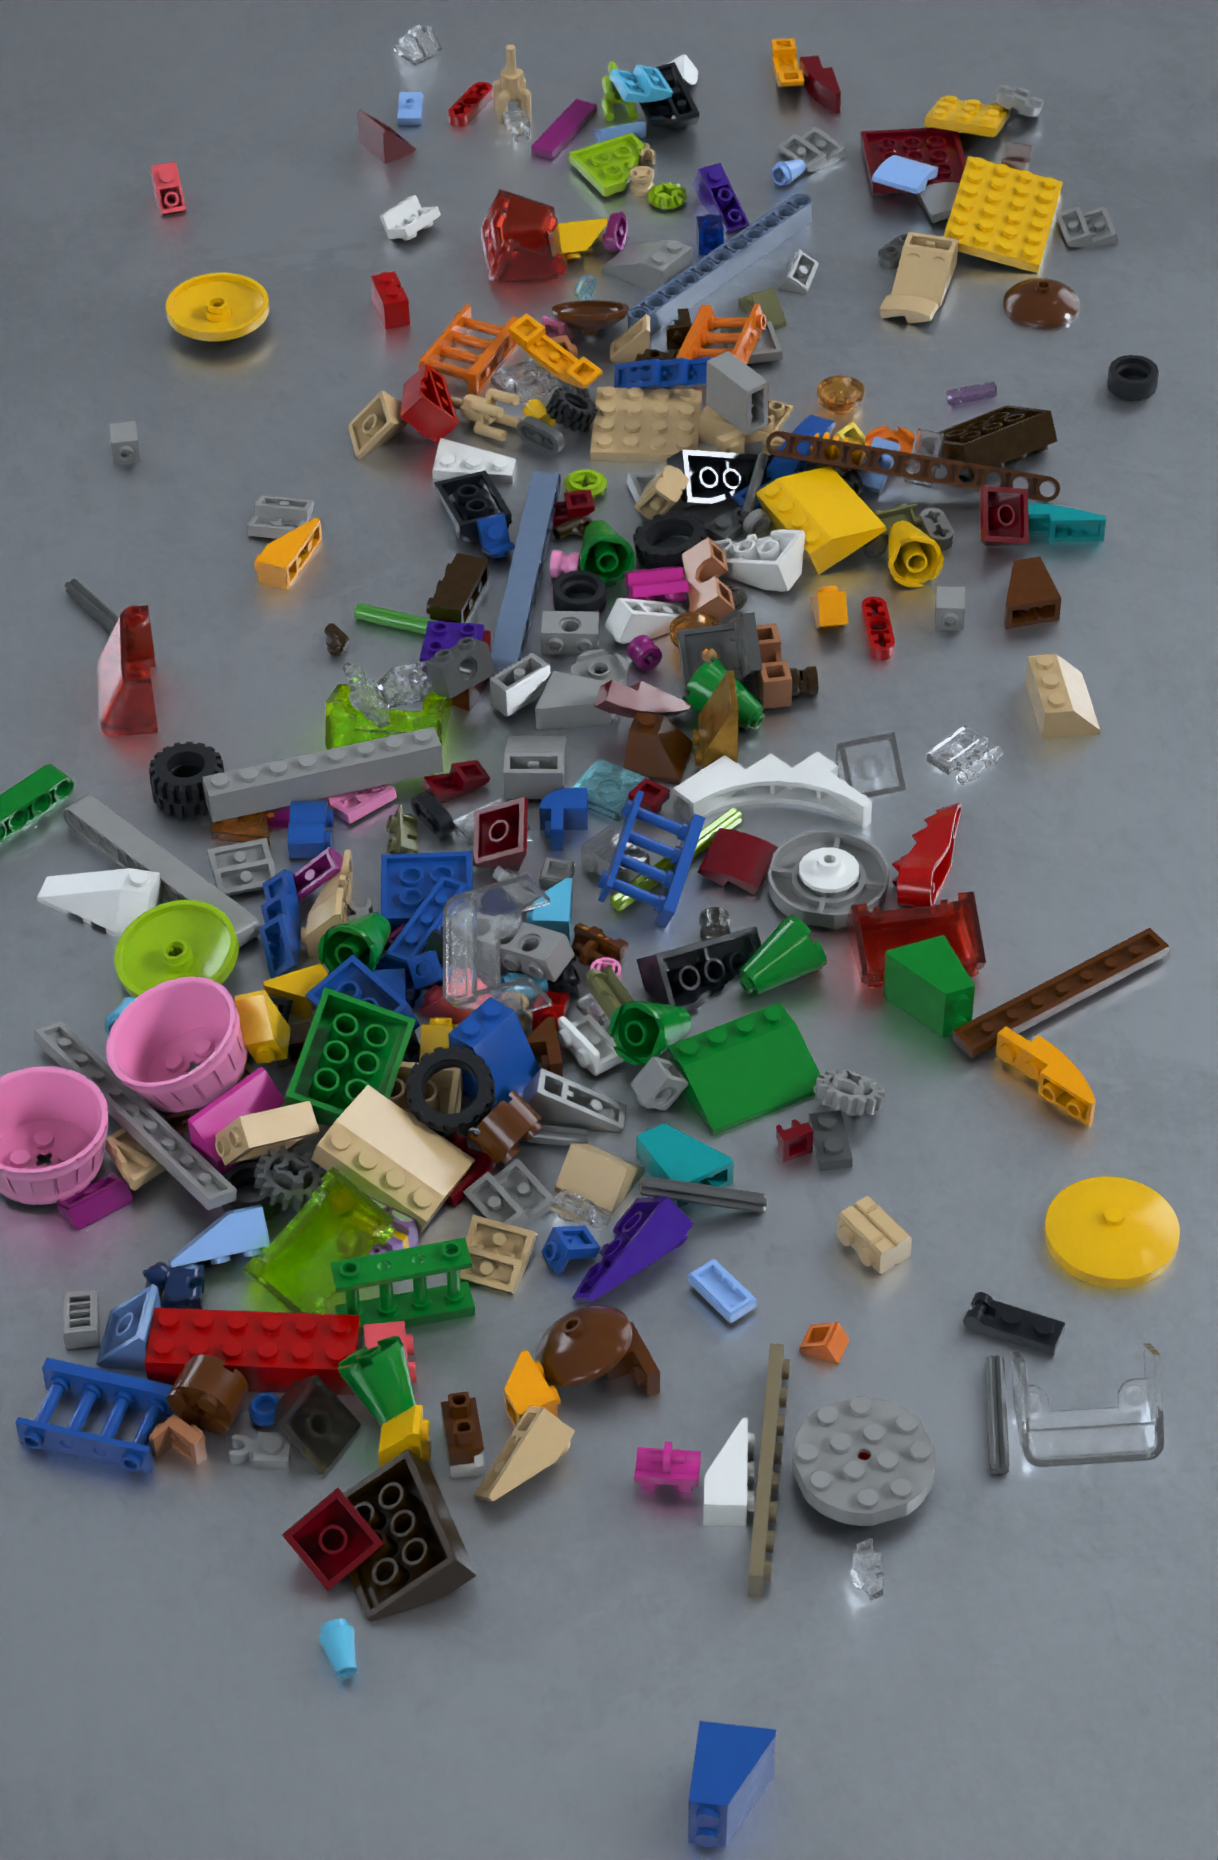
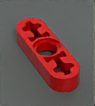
M487 82L473 84L449 108V124L454 127L468 125L492 101V85Z
M868 597L861 604V619L869 655L876 660H888L894 656L895 639L887 603L880 597ZM875 626H879V627H883L884 629H883V630H873V629H871V628H872V627H875ZM878 642H883V647H880Z

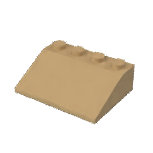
M369 1085L363 1089L333 1123L317 1144L311 1158L312 1161L362 1196L366 1194L388 1205L390 1209L394 1208L416 1219L419 1236L475 1161V1159Z

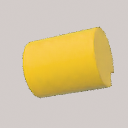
M538 399L530 400L523 408V416L525 418L531 416L552 427L556 419L549 417L550 414H547L546 406Z

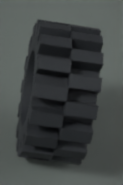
M562 387L556 388L546 406L547 414H550L549 417L551 419H556L555 422L557 424L561 423L564 425V428L567 429L569 427L571 431L576 432L577 430L579 433L587 432L597 415L598 409L595 408L596 405L594 403H590L591 399L584 398V394H578L574 389L570 391L568 387H564V389Z

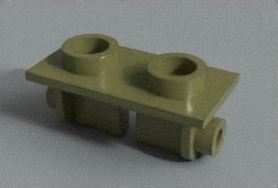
M903 503L895 506L893 509L872 511L887 528L885 532L874 538V540L888 537L890 527L898 521H908L917 528L920 527L922 524L921 518L914 515L918 503L910 505Z
M400 804L395 815H390L387 821L386 832L390 833L387 853H419L418 841L416 840L418 838V821L412 814H403V805Z
M610 965L602 971H597L593 968L586 973V986L609 1020L618 1007L627 1002L634 1001Z

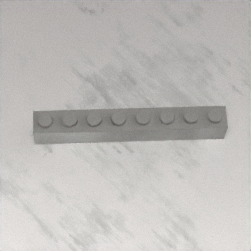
M430 727L204 776L205 802L213 823L290 806L291 801H313L443 772L442 745L435 728Z

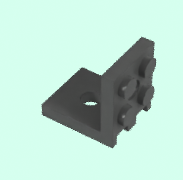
M755 612L743 613L735 623L677 630L684 688L687 687L696 671L705 662L702 658V651L706 648L713 649L717 654V659L729 671L734 670V676L739 681L752 680L763 670Z

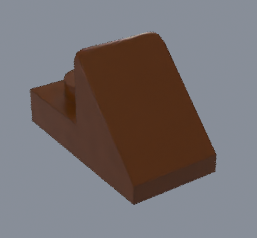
M554 1016L547 1017L526 1038L537 1064L541 1063L543 1069L563 1077V1062Z
M630 1322L633 1331L630 1347L621 1361L608 1372V1379L613 1380L631 1373L635 1385H641L646 1396L650 1397L660 1393V1371L633 1322Z

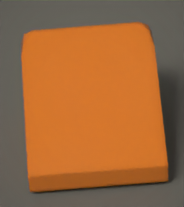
M839 1322L812 1324L808 1328L799 1351L801 1354L827 1362L839 1363L848 1345L849 1337Z

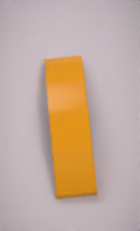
M794 38L771 39L773 67L778 87L804 86L802 70H799L796 58L797 48Z
M527 313L508 328V332L539 365L572 386L585 389L603 373L600 368L584 356L578 359L545 334V327Z

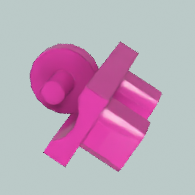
M665 1442L664 1449L637 1447L634 1482L641 1483L643 1489L655 1490L657 1487H660V1484L674 1485L678 1491L691 1492L694 1487L699 1486L701 1451L672 1450V1442Z

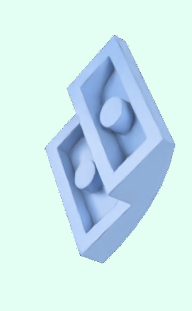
M893 155L879 166L873 174L871 181L918 194L926 190L928 180L937 177L938 167Z

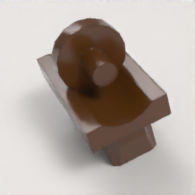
M582 923L575 925V935L571 948L574 954L579 957L580 964L588 967L595 960L603 957L613 958L620 965L622 964V960L627 955L628 942L620 938L614 940L606 936L603 930L596 926L588 927Z

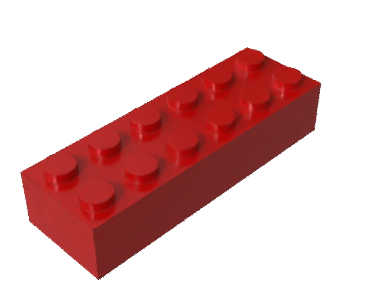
M154 1308L144 1362L147 1380L173 1385L186 1362H189L192 1356L210 1355L225 1361L223 1367L232 1373L235 1368L240 1371L248 1382V1392L355 1396V1393L339 1374L337 1367H339L340 1361L362 1347L360 1315Z

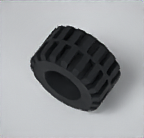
M179 742L175 743L172 747L167 746L163 748V752H157L149 764L152 796L154 803H157V807L160 810H165L166 814L170 816L176 814V817L179 818L184 816L193 818L198 814H207L208 808L205 802L203 777L224 772L223 760L219 752H215V749L211 746L205 747V744L200 742L197 744H193V742L181 744Z

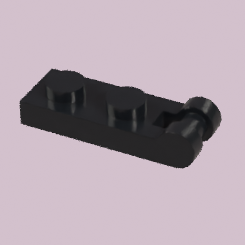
M977 1292L971 1302L972 1309L967 1311L963 1320L964 1325L968 1329L1051 1356L1055 1355L1065 1330V1322L995 1301L984 1292ZM984 1314L993 1317V1319L986 1318Z

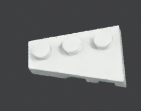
M440 438L432 470L433 479L446 480L486 470L493 483L513 484L516 471L515 458Z

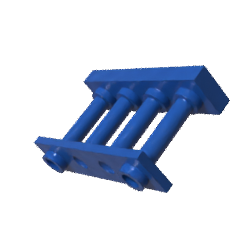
M638 790L633 801L627 799L621 816L625 817V821L608 871L603 870L597 887L601 888L598 901L604 903L609 892L614 890L654 907V911L658 912L654 924L666 928L676 912L705 817L694 813L688 824L685 822L680 824L639 807L644 792ZM635 818L677 835V839L681 840L680 846L673 848L632 831ZM627 842L670 859L669 863L674 864L672 871L669 869L667 872L625 855L624 851ZM619 866L662 883L661 886L666 888L664 894L660 893L658 896L617 879L616 875Z
M46 1358L42 1372L48 1392L34 1420L17 1418L15 1423L20 1444H24L32 1449L42 1448L117 1465L130 1471L139 1470L152 1473L154 1466L151 1449L147 1444L159 1417L163 1415L171 1417L175 1414L167 1401V1396L173 1385ZM62 1394L81 1397L67 1428L48 1424ZM96 1401L114 1404L100 1435L81 1431ZM130 1408L146 1411L133 1443L114 1439L126 1410Z

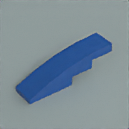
M714 357L696 359L676 358L663 361L649 359L615 364L614 387L626 389L633 387L641 389H680L707 386V361Z
M809 415L792 433L812 437L819 433L820 438H822L825 432H832L835 421ZM786 441L782 444V446L779 448L777 452L784 450V448L786 447ZM807 441L801 442L797 447L798 453L802 456H808L811 444ZM773 457L766 468V476L777 479L804 471L808 462Z
M286 869L262 883L266 902L260 906L265 924L259 927L271 979L285 975L299 966L301 950L299 903L293 873Z

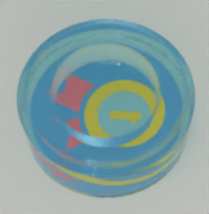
M589 274L583 275L575 286V297L582 301L590 299L597 288V280Z

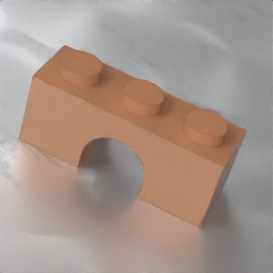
M707 537L682 553L683 573L686 580H688L689 592H687L690 602L689 611L694 619L702 621L706 626H711L735 611L732 591L718 579L721 575L728 572L725 552Z
M776 623L757 625L763 670L754 679L762 706L764 707L763 709L791 706L792 677L787 661H782L781 639Z

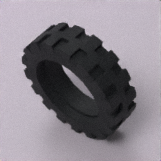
M667 512L665 513L666 515L660 516L658 514L653 516L651 520H645L642 526L636 528V534L633 535L636 557L641 565L645 564L647 569L678 565L683 567L682 553L707 538L706 526L703 524V520L701 518L697 519L696 515L691 513L686 515V512H678V514ZM681 535L690 538L681 545L671 548L652 546L656 541L669 536Z
M454 1045L449 1046V1049L438 1047L434 1049L433 1053L424 1054L420 1058L419 1064L415 1063L411 1069L412 1074L407 1079V1097L413 1114L436 1133L438 1131L443 1132L446 1136H453V1133L457 1132L460 1135L468 1133V1129L472 1127L476 1129L482 1122L481 1120L491 1112V1106L495 1102V1084L489 1066L485 1064L484 1059L480 1055H474L472 1050L468 1048L462 1050ZM454 1067L471 1073L478 1083V1093L476 1099L468 1108L459 1113L444 1114L436 1112L429 1107L425 1100L424 1089L433 1074L442 1069Z

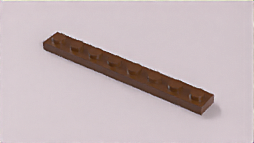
M1148 928L973 1019L969 1023L954 1029L952 1040L973 1058L996 1046L997 1033L1005 1026L1019 1034L1167 956L1170 946L1151 928Z

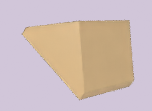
M571 1143L557 1179L555 1191L612 1216L645 1173V1168L593 1145Z

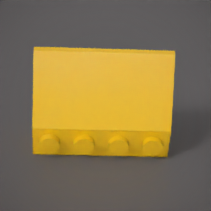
M832 466L779 477L756 492L762 509L770 516L771 522L778 530H804L803 558L818 575L887 530L882 521Z

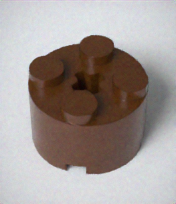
M515 1090L508 1094L512 1098L509 1103L502 1100L477 1126L481 1133L478 1136L475 1133H471L469 1136L497 1165L501 1161L505 1165L511 1162L521 1151L517 1145L524 1138L531 1140L543 1128V1125L539 1123L542 1116Z
M195 1355L190 1358L189 1362H186L167 1396L168 1404L172 1411L188 1425L193 1424L200 1430L213 1432L217 1435H225L249 1391L248 1382L236 1368L233 1373L224 1368L225 1361L210 1355Z

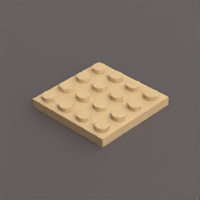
M597 387L595 408L598 411L593 421L590 460L667 463L666 459L681 450L698 451L702 390Z

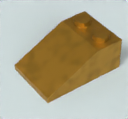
M734 670L726 672L698 715V728L692 729L693 746H699L694 751L695 766H701V770L724 755L734 762H738V702Z

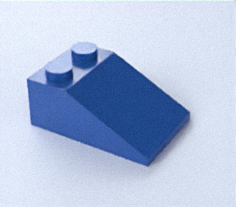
M351 955L305 994L307 999L317 1009L324 987L416 1019L412 1032L420 1026L410 1005L354 955Z

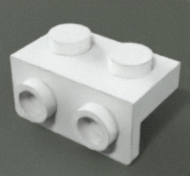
M411 195L382 214L380 219L389 239L403 238L406 241L416 237V232L420 229L432 226L434 224L433 221L441 216L438 206L421 208L417 196Z
M590 1014L572 1023L565 1016L558 1018L557 1035L560 1045L564 1049L568 1048L576 1057L579 1065L583 1068L586 1067L594 1076L624 1061L613 1048L616 1046L614 1038L610 1037L609 1033Z

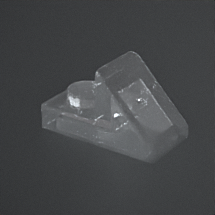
M917 429L911 453L942 458L944 434ZM910 459L906 471L909 474L918 473L920 471L919 462ZM936 464L932 467L933 476H935L936 469L941 468V464ZM904 479L905 483L932 488V483Z

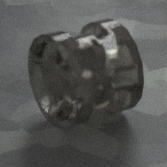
M710 907L701 912L699 925L701 926L700 938L702 941L731 933L729 927L730 915L725 909Z

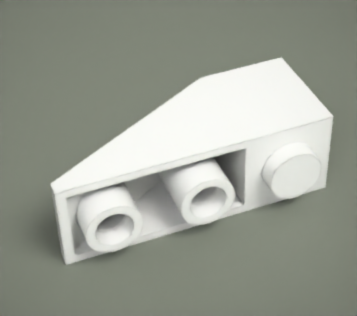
M748 1418L741 1419L704 1475V1526H747V1512H754V1490H747V1483H754V1461H747L748 1454H754L755 1432H748Z

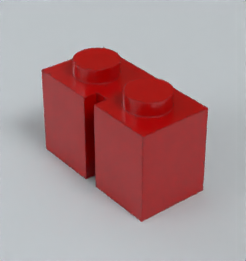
M383 272L370 276L372 302L385 330L410 325L409 300L403 287H401L396 272Z

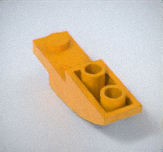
M1006 1026L997 1033L995 1055L1024 1072L1029 1078L1038 1081V1094L1046 1101L1057 1105L1068 1112L1073 1118L1079 1119L1088 1126L1093 1123L1096 1100L1084 1076L1065 1054L1040 1035L1030 1042Z

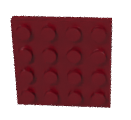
M937 128L861 131L860 140L873 194L910 193L871 181L873 174L879 166L893 155L938 167L937 177L928 180L927 185L941 182L960 183L966 160L958 132Z

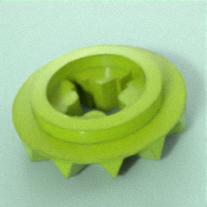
M669 181L666 184L660 182L659 185H652L651 190L648 191L647 198L649 203L655 207L673 209L686 202L687 194L686 189L680 187V184H671Z
M589 469L577 470L565 478V493L591 490L594 500L596 496H603L604 491L607 490V480L598 471Z

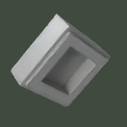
M545 858L539 876V886L551 888L565 878H573L575 862Z

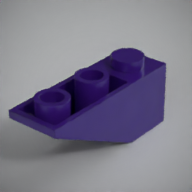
M717 163L698 169L693 181V187L703 207L726 233L748 227L750 224L722 164Z

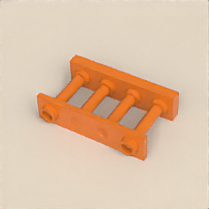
M466 304L455 315L453 321L429 350L420 357L418 369L426 363L439 373L464 379L467 383L468 394L478 396L519 345L508 332V328L520 318L512 316L507 324L502 327L472 319L471 305ZM471 329L496 337L489 341L467 335L466 333ZM460 343L485 351L477 355L455 349V346ZM448 357L473 364V366L464 369L442 362Z
M754 304L749 317L717 318L713 313L711 305H701L676 358L716 357L729 351L747 365L762 331L766 328V317L762 314L760 304ZM717 328H743L741 333H714ZM736 343L734 348L706 349L710 344Z

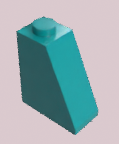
M666 1123L647 1129L636 1136L637 1158L652 1177L717 1187H726L733 1184L734 1161L729 1156ZM671 1200L678 1208L690 1203Z

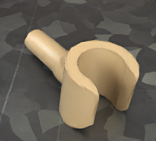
M648 143L644 144V149L641 151V165H644L645 160L652 161V165L655 164V151L650 149V144Z

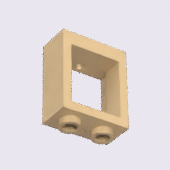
M305 1101L238 1117L215 1134V1147L218 1155L223 1159L224 1166L260 1158L261 1155L267 1156L271 1148L279 1153L281 1146H285L287 1151L293 1150L294 1147L300 1146L320 1131L311 1102Z

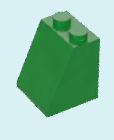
M944 935L886 951L883 995L886 1000L942 1038L951 1036L954 1029L972 1021L975 985Z

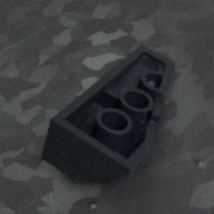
M681 450L666 459L667 465L680 469L690 480L680 496L685 504L711 505L732 498L733 495L749 486L758 454ZM768 455L766 468L768 467L774 456ZM766 468L760 486L773 479L766 476Z
M754 926L636 959L644 990L658 1004L680 1006L687 1011L697 1009L705 1003L706 999L725 987L724 985L740 975L739 970L761 946L757 927Z

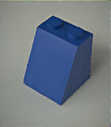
M489 997L448 1034L449 1046H458L462 1050L468 1048L473 1051L474 1055H480L484 1059L485 1064L489 1066L495 1084L494 1105L492 1104L491 1110L502 1100L509 1103L512 1098L508 1094L513 1090L522 1097L524 1088L540 1070L516 1012L492 997ZM462 1069L463 1093L475 1100L478 1093V1083L471 1073Z
M706 1721L699 1722L688 1801V1842L697 1843L703 1847H727L774 1778L776 1729Z

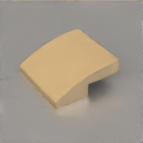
M473 1215L466 1235L472 1268L460 1270V1279L514 1294L526 1270L538 1234L532 1230Z

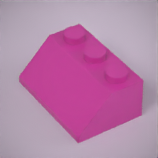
M263 1067L258 1068L188 1119L191 1146L222 1176L234 1166L250 1162L251 1160L224 1166L222 1157L216 1151L215 1134L240 1116L279 1108L283 1105V1096Z

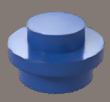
M272 1393L258 1394L253 1398L248 1409L251 1421L259 1426L276 1424L284 1413L282 1402Z

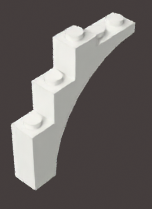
M818 751L792 768L785 761L770 753L746 770L739 763L724 755L673 788V810L687 821L691 820L694 813L707 818L713 814L740 806L760 803H788L828 811L849 820L862 829L871 823L872 801L866 795L861 794L848 785L846 781L838 778V765Z

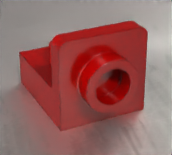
M538 991L533 1002L532 1032L547 1017L553 1016L558 1032V1018L565 1016L567 1012L570 993Z

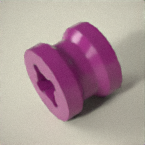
M637 636L628 644L627 655L631 660L635 661L636 666L640 670H652L660 663L662 652L658 646L654 645L649 636Z

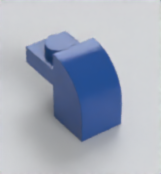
M562 788L549 793L542 799L539 806L540 830H545V839H551V851H563L564 830H588L587 788Z

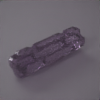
M991 381L983 383V386L976 384L961 387L959 391L957 388L950 389L946 392V399L949 405L960 404V401L966 403L982 400L984 396L986 398L996 397L997 386L995 382Z

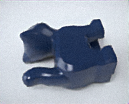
M157 1262L147 1270H143L142 1274L146 1278L145 1288L154 1284L158 1287V1290L163 1289V1295L159 1297L161 1308L203 1309L204 1301L201 1298L202 1293L205 1292L204 1265H198L194 1269H171L166 1263Z

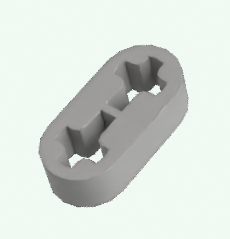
M926 508L921 511V531L934 539L939 544L941 550L951 548L954 531L944 512L938 508Z

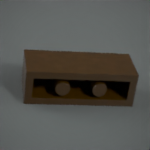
M456 553L452 563H448L446 566L443 580L438 581L435 595L433 598L430 597L427 602L426 612L430 614V619L444 622L468 623L489 582V560Z

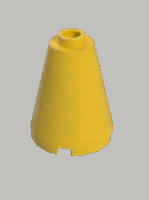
M908 521L894 523L888 531V568L897 583L905 587L916 588L923 586L922 583L928 580L933 581L942 570L944 561L939 544Z

